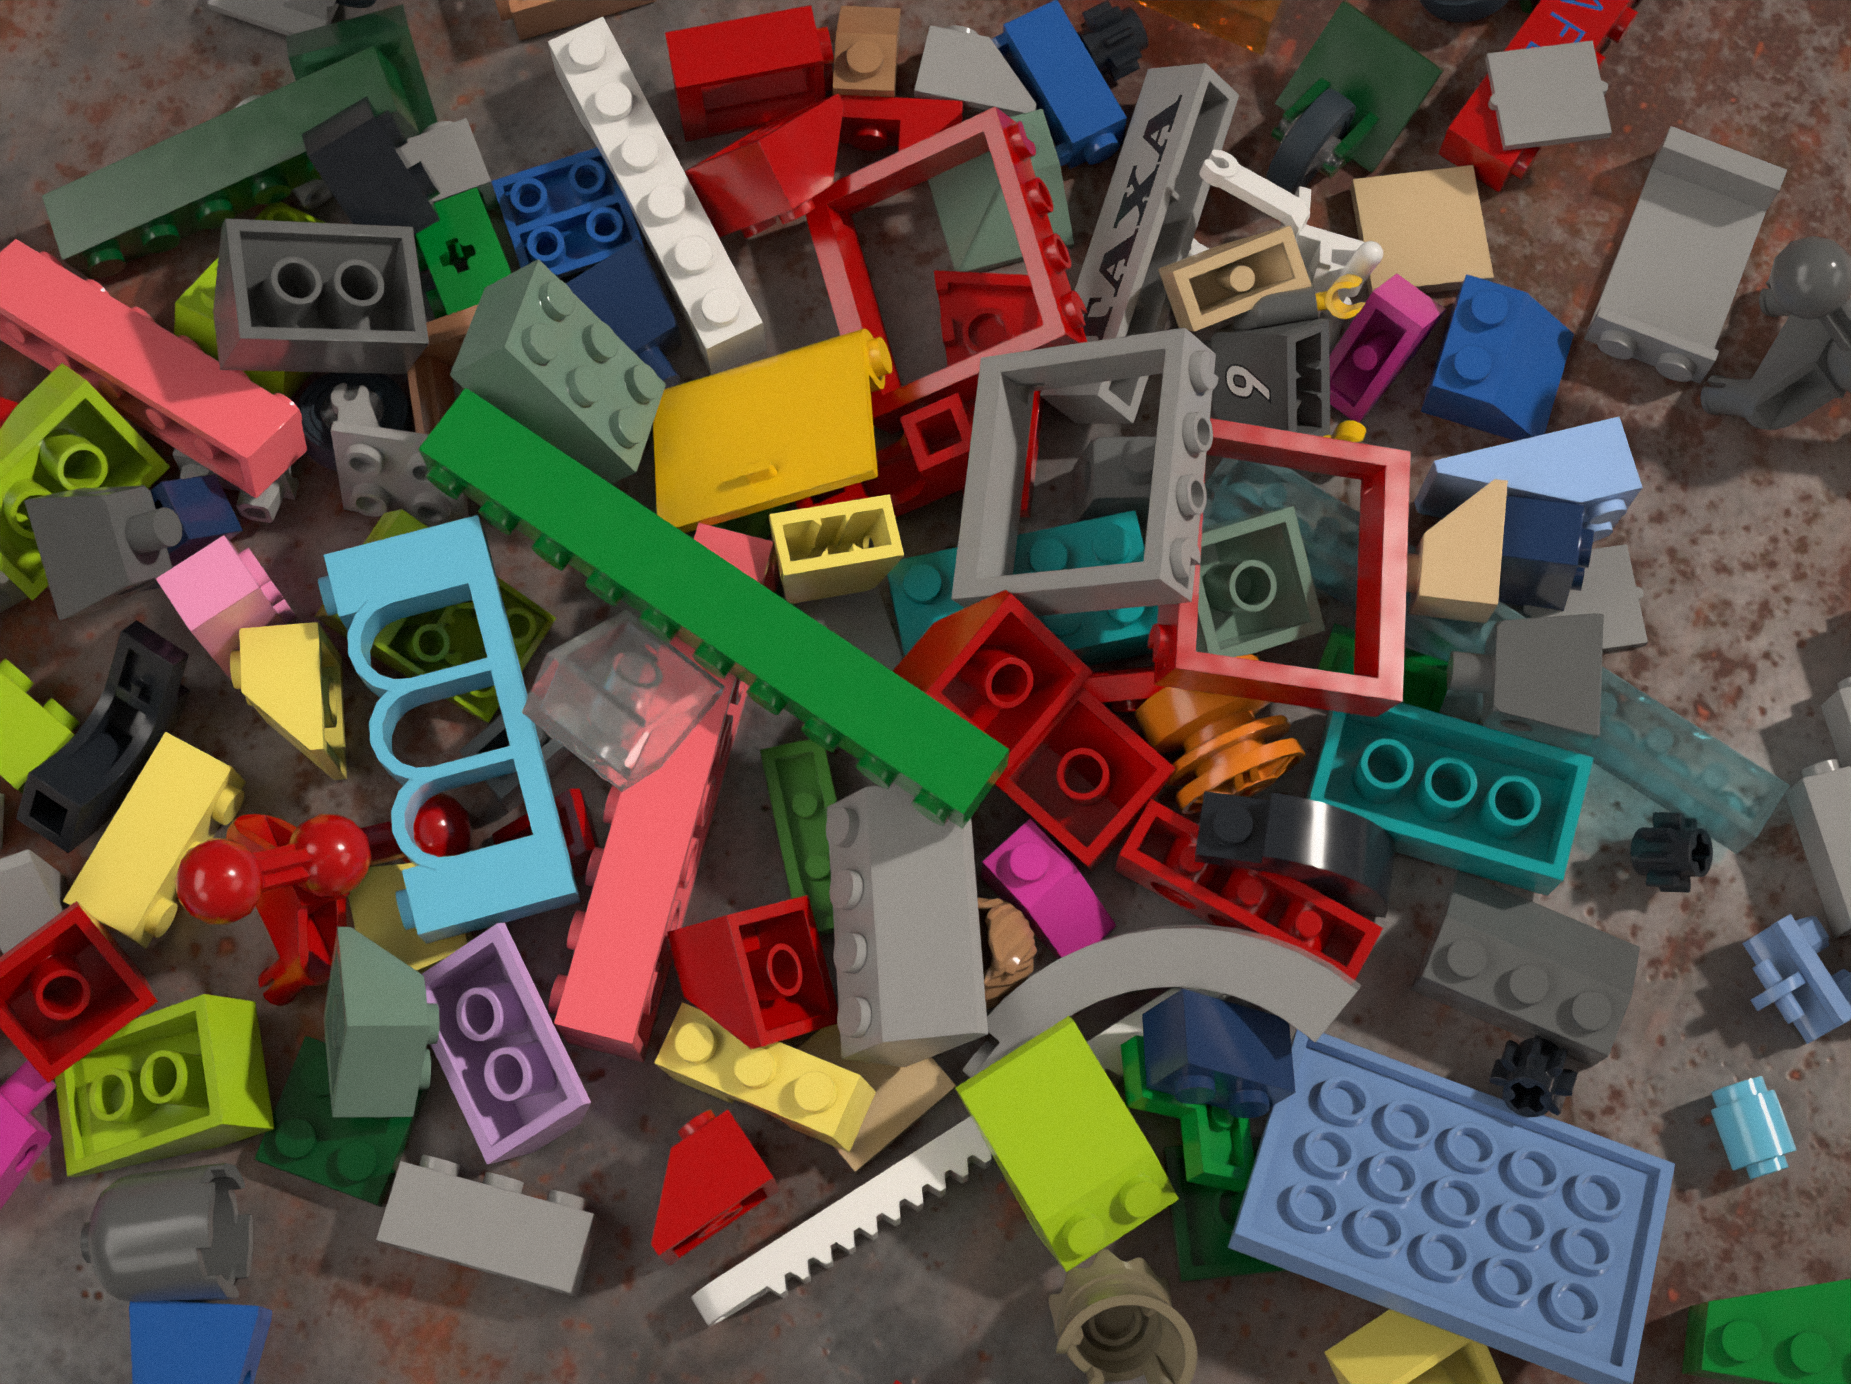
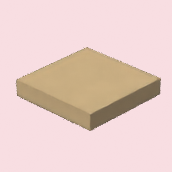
M1473 165L1352 180L1350 191L1359 240L1363 242H1377L1383 249L1381 262L1366 279L1369 296L1376 288L1396 273L1423 293L1458 290L1466 274L1493 281V269Z
M837 1024L821 1028L797 1048L800 1051L861 1075L876 1091L850 1152L834 1147L856 1174L952 1093L956 1087L932 1057L907 1067L842 1059L841 1036Z

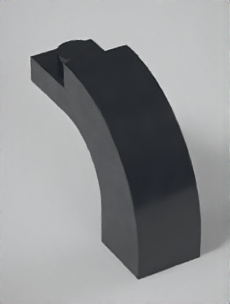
M137 620L120 632L104 690L95 708L82 727L65 746L28 773L16 819L67 853L79 846L105 824L120 808L164 733L172 734L190 693L188 688L180 684L189 654Z
M1204 791L1195 862L1264 871L1291 877L1312 885L1323 895L1357 914L1386 918L1395 855V842L1382 827L1350 811L1305 798L1271 792V799L1264 800Z

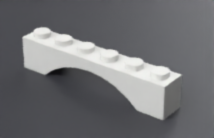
M604 17L548 41L556 75L581 124L591 136L623 192L661 269L685 326L710 374L719 373L766 351L763 322Z

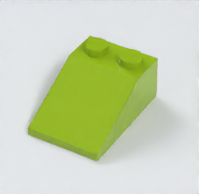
M63 363L15 407L0 428V570L32 601L49 584L25 500L81 488L144 485L148 489L170 468L157 452L86 379Z
M202 994L135 1018L55 1078L67 1177H80L222 1147L274 1129L255 1001Z
M1070 1016L1062 1019L955 1087L1036 1235L1066 1272L1179 1200L1152 1147Z

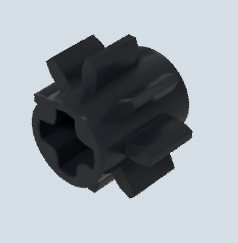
M1106 0L1082 12L1085 22L1081 24L1082 30L1078 31L1077 34L1100 72L1102 71L1104 75L1110 73L1113 80L1117 81L1140 69L1137 60L1142 58L1140 52L1148 48L1149 41L1142 21L1131 7H1126L1120 10L1119 6L1112 8L1110 2Z
M1654 812L1652 818L1653 828H1639L1632 838L1630 854L1633 868L1637 874L1647 876V887H1659L1660 892L1689 893L1691 890L1690 877H1704L1711 868L1713 846L1710 835L1705 829L1697 828L1698 820L1696 818H1685L1683 812Z
M1535 1035L1534 1038L1526 1039L1520 1044L1511 1039L1506 1042L1501 1059L1495 1061L1490 1082L1498 1086H1504L1501 1099L1504 1100L1510 1110L1518 1115L1539 1117L1548 1111L1559 1115L1561 1114L1565 1097L1572 1096L1578 1073L1571 1069H1563L1568 1054L1566 1048L1560 1049L1553 1042Z

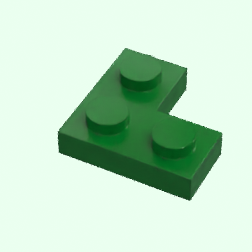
M1135 1035L1122 1043L1120 1047L1126 1107L1180 1118L1187 1182L1236 1192L1245 1190L1254 1164L1249 1118H1237L1232 1116L1227 1109L1204 1103H1181L1175 1099L1174 1095L1148 1089L1146 1086L1143 1036Z

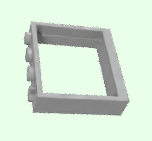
M1186 328L982 357L951 599L966 608L996 593L1007 590L1034 616L1192 602L1195 565H1201L1200 551L1197 544L1200 514L1204 512L1207 503L1204 472L1206 452L1211 448L1213 441L1210 411L1212 391L1217 386L1219 379L1214 374L1216 354ZM1163 374L1144 561L1013 575L1034 391Z

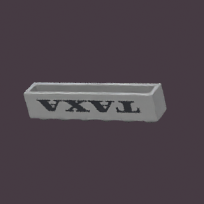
M1206 63L1151 68L1147 71L1075 288L1087 310V313L1083 314L1086 326H1083L1087 342L1164 330L1171 304L1158 269L1185 259L1188 256L1210 188V184L1201 178L1199 172L1204 161L1209 159L1212 150H1222L1239 95ZM1149 375L1041 390L1040 396L1075 423L1133 424Z

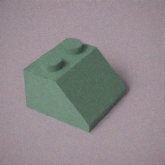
M1294 506L1202 527L1196 639L1197 652L1230 657L1242 656L1326 631Z
M337 927L323 1017L332 1117H413L418 1089H428L430 1085L431 1057L430 1051L426 1049L427 1044H437L440 1024L438 1004L427 1003L424 975L352 927Z

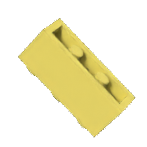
M165 732L63 902L70 906L77 901L104 927L146 949L152 938L161 937L175 918L178 906L174 901L178 894L174 879L182 858L190 848L213 838L221 824L227 825L234 819L244 800V791L241 789L246 781L233 767Z

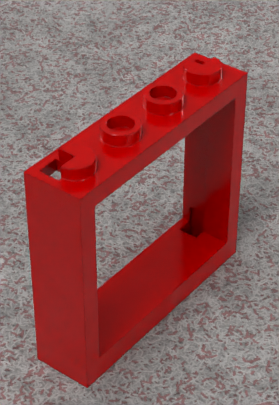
M997 107L986 110L833 182V185L811 198L816 208L805 214L840 336L860 329H867L873 338L882 337L889 350L892 361V373L885 375L884 389L871 393L873 426L890 434L903 430L900 417L955 393H959L965 403L975 399L982 357L1087 342L1083 326H1086L1083 314L1087 313V310L1078 293L1071 291L1065 272L1071 268L1070 255L1061 237L1057 233H1053L1048 214L1054 210L1053 201L1043 180L1035 176L1030 160L1031 157L1036 155L1035 144L1027 138L1022 121H1014ZM990 151L1044 325L902 386L852 214Z
M1210 418L1213 441L1206 455L1361 480L1354 675L1197 652L1200 565H1195L1192 602L1158 605L1157 623L1152 626L1147 648L1153 649V662H1155L1154 685L1378 717L1403 701L1411 451ZM1203 513L1200 514L1199 533H1198V544H1197V545H1198V548H1199V551H1200V558H1201V542H1202Z

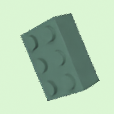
M539 259L485 287L450 373V376L464 389H469L610 484L636 473L666 386L656 375L655 371L645 364L606 323L602 322L571 291L566 283L561 281Z

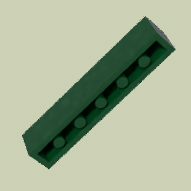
M372 46L42 195L62 260L89 279L109 277L121 272L125 268L126 263L149 253L169 251L175 248L182 238L202 229L222 227L225 219H234L236 214L259 204L279 202L286 198L292 189L315 179L323 180L307 156L301 134L366 96L378 114L387 109L392 113L406 138L418 134L419 131L397 69L375 46Z

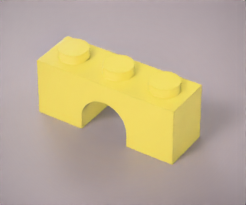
M683 1002L654 1062L678 1082L731 1104L736 1100L779 1119L791 1129L846 1152H850L876 1093L861 1075L781 1042L750 1049L703 1011Z

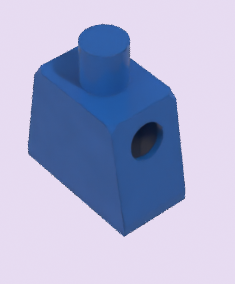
M130 1301L132 1384H254L271 1324L272 1310L252 1305L185 1301Z

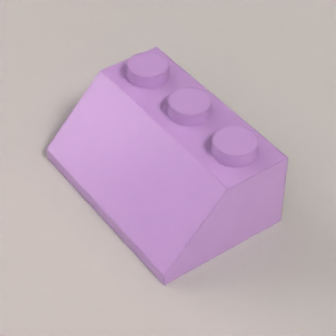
M505 922L495 924L422 973L424 975L427 1003H437L439 1007L437 1044H431L487 1165L534 1153L582 1122L591 1101Z

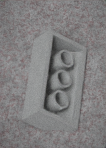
M892 784L889 789L881 786L865 787L828 806L826 837L829 842L831 872L829 895L833 905L835 938L833 960L837 971L839 1004L837 1025L841 1036L842 1059L907 1067L988 1035L971 818L963 829L950 820L947 821L945 826H940L919 813L911 804L915 797L896 784Z

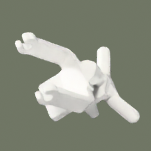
M1212 150L1209 159L1204 161L1199 175L1205 182L1227 191L1281 222L1279 228L1287 225L1291 226L1312 285L1309 287L1314 286L1315 293L1328 291L1340 276L1354 274L1361 277L1363 281L1359 286L1350 289H1338L1339 299L1347 305H1352L1349 297L1358 295L1365 280L1383 258V249L1377 242H1363L1307 225L1310 217L1311 189L1299 186L1294 195L1239 165L1231 154L1222 150ZM1193 238L1187 257L1209 248ZM1328 310L1321 311L1319 318L1329 319L1330 356L1345 319H1339Z

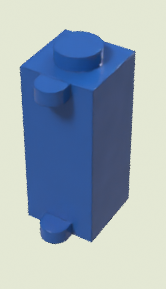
M1058 0L1049 2L1003 24V33L991 40L1036 102V110L1043 109L1052 140L1056 145L1055 150L1060 166L1067 164L1069 169H1072L1086 161L1088 164L1093 165L1111 157L1119 149L1120 145L1123 144L1127 117Z

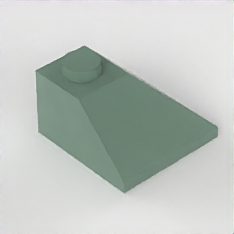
M1043 109L1012 116L1010 118L1014 121H1022L1027 138L1035 144L1036 155L1031 157L1030 160L1035 176L1043 180L1053 201L1054 210L1048 214L1053 233H1057L1061 237L1067 250L1074 248V239L1061 167ZM990 151L927 180L954 271L984 272L1024 261Z

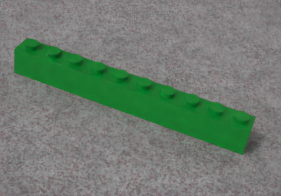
M465 388L418 448L429 470L426 478L441 492L455 500H458L463 493L482 506L478 511L479 514L493 527L507 535H511L514 529L533 540L532 550L545 562L561 571L569 564L588 577L585 585L600 599L615 607L622 600L641 613V616L638 618L639 622L655 636L669 643L676 636L694 648L695 652L692 657L707 671L722 679L728 673H731L750 687L746 691L747 695L762 708L775 715H779L784 709L804 722L801 728L802 732L817 745L830 752H834L837 746L859 759L856 768L872 782L885 789H889L892 783L901 787L915 797L911 802L912 806L932 822L945 826L947 821L950 820L963 829L1007 767L1009 749L469 389Z

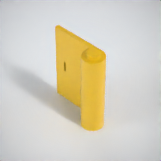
M860 329L664 389L653 421L657 515L682 532L687 533L696 530L698 523L709 526L878 477L871 393L884 389L885 375L892 373L890 353L883 338H873L867 329Z

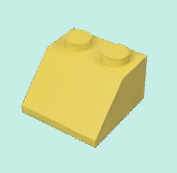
M318 622L240 628V650H232L230 654V673L234 688L241 689L249 706L253 705L274 730L333 780L347 779L342 657Z
M1391 1309L1324 1352L1339 1384H1503L1488 1346Z

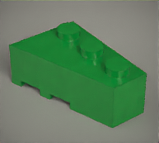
M1851 1279L1719 1299L1689 1306L1682 1374L1740 1384H1851Z

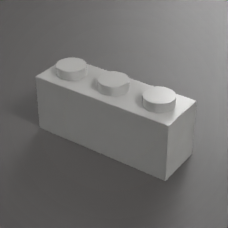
M422 1155L419 1166L400 1161L376 1238L377 1241L387 1246L578 1297L600 1223V1219L595 1214L585 1211L587 1199L551 1189L549 1190L547 1200L523 1195L521 1193L524 1182L490 1172L485 1173L483 1183L457 1177L460 1165L432 1156Z

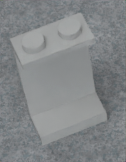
M1671 126L1655 155L1584 339L1597 344L1602 352L1618 359L1634 358L1655 366L1656 370L1668 379L1679 382L1691 380L1700 384L1716 361L1719 353L1715 349L1716 343L1765 213L1780 191L1787 169Z

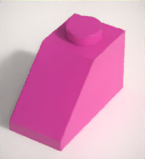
M1397 273L1376 288L1329 356L1330 404L1352 421L1360 423L1413 359L1446 309Z
M1031 818L982 862L981 878L1002 900L1011 903L1017 910L1022 911L1025 919L1029 921V926L1034 934L1057 959L1103 940L1117 926L1077 867Z

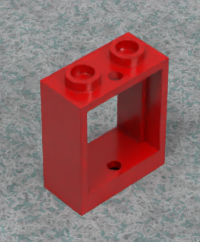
M811 5L665 32L685 142L756 129L768 122L826 98L825 92L833 91L832 63H834L829 30L827 26L816 28Z

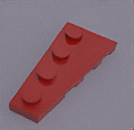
M933 270L939 298L940 323L947 366L1044 325L1028 275ZM1041 390L1034 391L1020 509V517L1030 518L1044 405V398L1040 396ZM976 398L966 402L973 415Z

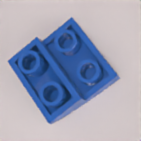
M597 147L491 181L521 268L539 259L558 278H562L590 269L636 239L645 251L632 210Z

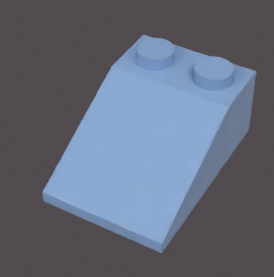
M1615 417L1434 460L1414 503L1417 513L1445 518L1494 479L1508 480L1507 496L1585 505L1582 528L1594 530V542L1613 533V528L1621 517L1627 513L1628 507L1643 487L1620 417Z

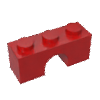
M955 393L900 417L905 432L904 435L891 446L876 451L878 477L795 501L797 509L890 494L896 518L964 489L974 415L959 393Z

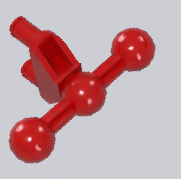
M443 792L429 798L422 805L413 824L414 840L417 847L424 853L437 857L464 854L469 847L473 834L468 811L453 796ZM246 814L237 817L227 829L226 839L210 838L190 848L180 862L174 882L179 902L190 915L209 925H229L251 914L256 906L279 954V958L260 973L258 985L259 988H263L275 981L263 993V996L270 1004L285 1006L291 1003L307 985H322L329 981L337 927H347L346 898L350 895V891L359 887L367 874L369 866L402 859L406 864L412 862L401 851L392 833V821L359 828L353 820L339 814H319L296 827L282 819L269 815Z

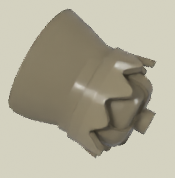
M1102 1249L1098 1252L1090 1267L1072 1268L1067 1272L1061 1293L1049 1295V1306L1055 1326L1054 1333L1059 1340L1056 1354H1067L1070 1360L1086 1374L1088 1384H1103L1104 1381L1121 1382L1132 1380L1142 1375H1145L1148 1384L1191 1383L1197 1365V1346L1194 1335L1185 1319L1172 1307L1168 1278L1166 1276L1158 1278L1144 1259L1135 1258L1125 1262L1108 1249Z

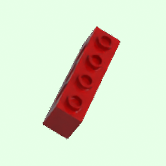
M1150 799L1119 853L1115 871L1213 926L1238 928L1271 936L1312 953L1334 965L1353 980L1356 979L1383 930L1381 926L1294 878L1264 871L1195 862L1199 825Z

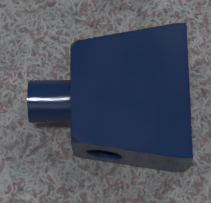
M637 239L566 283L571 291L602 322L606 323L645 364L655 371L656 375L666 384L665 389L674 387L679 383L680 376L667 359V356L682 346L679 325L644 249Z

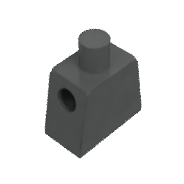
M1097 437L1091 439L1072 470L1073 523L1135 510L1139 528L1147 529L1156 437Z
M144 485L73 489L25 500L59 620L111 607L157 583L156 578L172 569L167 548L177 545L181 540L182 525L179 517L173 510L165 507L155 508L151 491Z
M1592 613L1497 622L1487 636L1485 654L1451 651L1447 667V689L1483 693L1482 723L1487 728L1575 751H1586L1600 735L1604 614Z

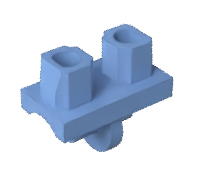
M1789 914L1742 943L1756 964L1752 968L1766 989V991L1750 1001L1757 1011L1774 1002L1788 1024L1793 1022L1805 1042L1809 1044L1851 1020V972L1842 969L1831 976L1818 957L1817 953L1829 946V935L1817 917L1809 916L1794 920L1792 915Z

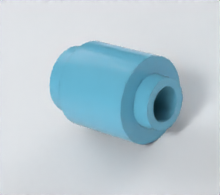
M1762 1076L1741 1081L1711 1092L1717 1107L1712 1109L1711 1113L1732 1171L1746 1167L1751 1180L1789 1167L1785 1155L1795 1152L1797 1149L1775 1090H1767Z

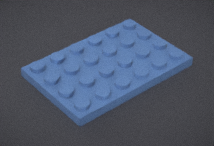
M1296 1029L1291 1041L1296 1093L1271 1106L1228 1248L1587 1384H1633L1675 1163L1545 1115L1539 1117L1518 1115L1510 1110L1504 1100L1325 1033L1316 1042H1313Z

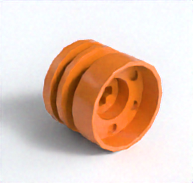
M1252 654L1235 656L1237 658L1259 661L1258 657ZM1165 687L1147 699L1136 710L1135 714L1148 744L1160 755L1184 750L1185 754L1172 764L1176 770L1167 781V784L1172 786L1187 784L1177 793L1175 798L1181 813L1187 815L1201 812L1204 791L1251 797L1271 786L1278 777L1300 763L1305 756V752L1299 740L1294 738L1279 740L1291 727L1288 718L1283 715H1275L1255 719L1254 716L1270 703L1268 701Z

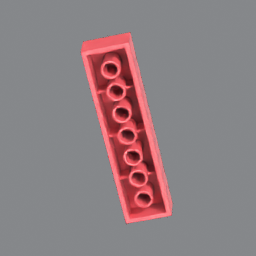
M698 523L694 540L776 593L779 573L774 541ZM676 636L670 643L663 641L658 663L649 661L645 667L639 691V699L646 701L640 724L631 722L625 735L621 760L629 762L623 786L613 784L608 794L603 822L611 824L605 848L595 847L592 851L585 877V885L593 887L586 912L577 910L573 916L567 938V949L575 950L568 976L563 974L557 975L548 1005V1012L556 1014L554 1025L569 1044L643 1063L673 961V953L667 932L682 928L747 697L746 691L749 689V685L731 673H728L722 679L707 671L692 657L695 649Z

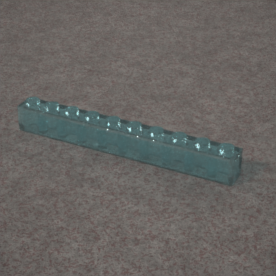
M1223 457L1205 483L1207 503L1203 514L1220 523L1294 506L1314 585L1356 611L1360 513L1290 468ZM1408 544L1407 553L1414 554L1416 548ZM1406 592L1405 643L1423 654L1448 662L1451 651L1485 654L1487 636L1497 622L1527 618L1499 600L1496 609L1487 623L1409 614L1411 593ZM1602 666L1600 735L1586 751L1575 752L1594 757V764L1669 812H1683L1685 818H1696L1698 820L1697 828L1705 829L1710 838L1738 854L1758 837L1790 785Z

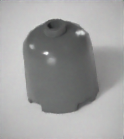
M228 1163L138 1173L118 1178L100 1193L92 1211L90 1222H86L82 1227L80 1237L82 1256L87 1263L92 1264L97 1279L107 1293L118 1300L137 1302L237 1299L239 1291L236 1285H234L235 1279L249 1278L253 1256L252 1215H239L234 1190L245 1188L244 1179L236 1166Z

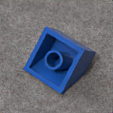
M1466 274L1453 303L1420 412L1514 441L1545 434L1574 333L1527 292Z

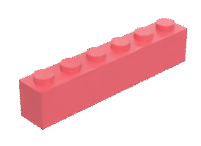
M17 239L0 252V340L51 372L63 363L86 379L120 415L256 499L307 451L302 426V414L294 402L285 395L270 393L252 382L242 370H220L219 361L204 353L192 339L184 335L179 337L156 324L154 319L143 309L126 306L111 297L98 282L92 279L83 280L68 271L50 253L45 251L39 253Z

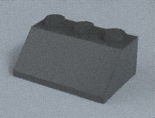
M225 219L221 229L213 307L220 370L406 374L429 344L413 227Z
M1458 871L1410 990L1522 1038L1529 1039L1539 1035L1541 1038L1553 1042L1560 1049L1566 1048L1568 1050L1567 1057L1593 1067L1607 1058L1613 1047L1632 997L1640 947Z

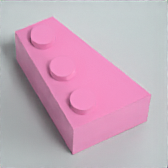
M224 535L156 578L191 633L231 681L230 654L232 650H240V628L287 625V623L296 618V615L248 547L238 553L233 544Z

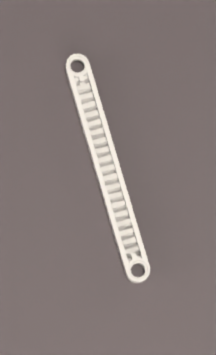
M1172 987L1087 1043L1110 1081L1117 1085L1123 1080L1120 1045L1135 1035L1143 1036V1013L1181 989L1225 1000L1232 995L1206 989ZM971 1116L697 1291L691 1299L708 1327L727 1319L769 1291L781 1298H785L789 1295L788 1279L795 1277L804 1284H807L811 1281L810 1265L815 1262L826 1269L832 1268L834 1266L833 1250L839 1248L852 1255L856 1252L855 1236L860 1233L874 1241L878 1238L877 1222L884 1219L893 1226L899 1225L901 1223L900 1208L906 1205L919 1212L923 1209L922 1193L926 1191L941 1198L946 1194L945 1179L949 1176L963 1184L968 1180L969 1163L972 1162L982 1169L988 1168L991 1162V1152Z

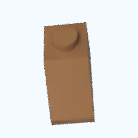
M841 6L835 41L833 95L839 93V95L896 97L900 8Z

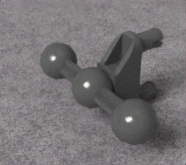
M1810 236L1791 241L1775 257L1769 279L1765 283L1769 289L1762 288L1759 304L1766 316H1787L1788 319L1753 378L1736 379L1727 378L1722 375H1713L1707 380L1711 387L1704 386L1700 396L1701 405L1705 412L1713 415L1741 416L1746 418L1749 424L1757 429L1776 430L1800 421L1834 398H1843L1846 392L1851 394V256L1838 243L1824 237Z

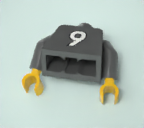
M1354 274L1340 276L1329 290L1315 293L1313 286L1266 295L1254 305L1253 309L1236 315L1233 324L1215 330L1211 340L1203 341L1202 343L1216 354L1214 374L1219 379L1217 386L1212 391L1213 410L1217 417L1225 421L1351 442L1363 441L1366 428L1356 421L1341 422L1335 427L1333 434L1328 435L1330 434L1329 319L1318 318V311L1328 310L1339 319H1349L1359 313L1366 302L1347 305L1339 299L1338 289L1357 287L1362 283V278Z

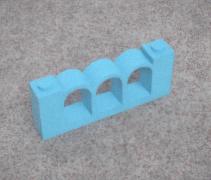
M475 515L325 554L324 559L328 576L318 578L325 610L328 616L339 615V618L348 630V655L354 668L366 687L380 698L376 702L369 721L370 744L379 762L388 774L403 786L398 791L392 807L391 819L392 833L401 851L415 865V867L402 870L406 889L395 892L400 917L405 930L416 928L417 935L427 944L494 926L497 923L509 922L581 902L489 544L479 516ZM473 600L487 658L405 679L385 677L372 669L370 650L375 637L386 625L401 618ZM495 685L510 746L432 767L416 768L403 764L394 757L392 752V735L397 722L407 711L422 704ZM517 772L533 835L447 857L427 854L417 847L414 840L413 824L418 810L429 798L443 791Z

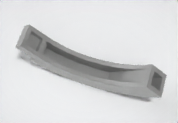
M1203 924L1165 925L1134 930L1086 946L1056 960L1029 977L1005 997L987 1016L988 1032L1000 1043L995 1047L989 1041H986L966 1064L963 1072L970 1078L1062 1019L1067 1016L1071 1017L1083 1008L1103 999L1130 991L1158 987L1206 989L1238 997L1259 1005L1283 1018L1313 1042H1316L1362 985L1334 965L1312 953L1268 935L1238 928Z

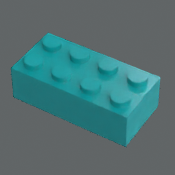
M1136 511L1017 535L1013 575L1143 562L1145 549ZM958 547L901 559L887 574L904 657L934 622L964 609L963 606L951 599ZM1158 605L1035 617L1086 666L1153 653V649L1147 648L1152 626L1157 623Z
M1399 703L1378 717L1329 710L1305 799L1332 805L1374 822L1393 838L1395 852L1548 896L1564 880L1594 757L1490 729L1405 703Z

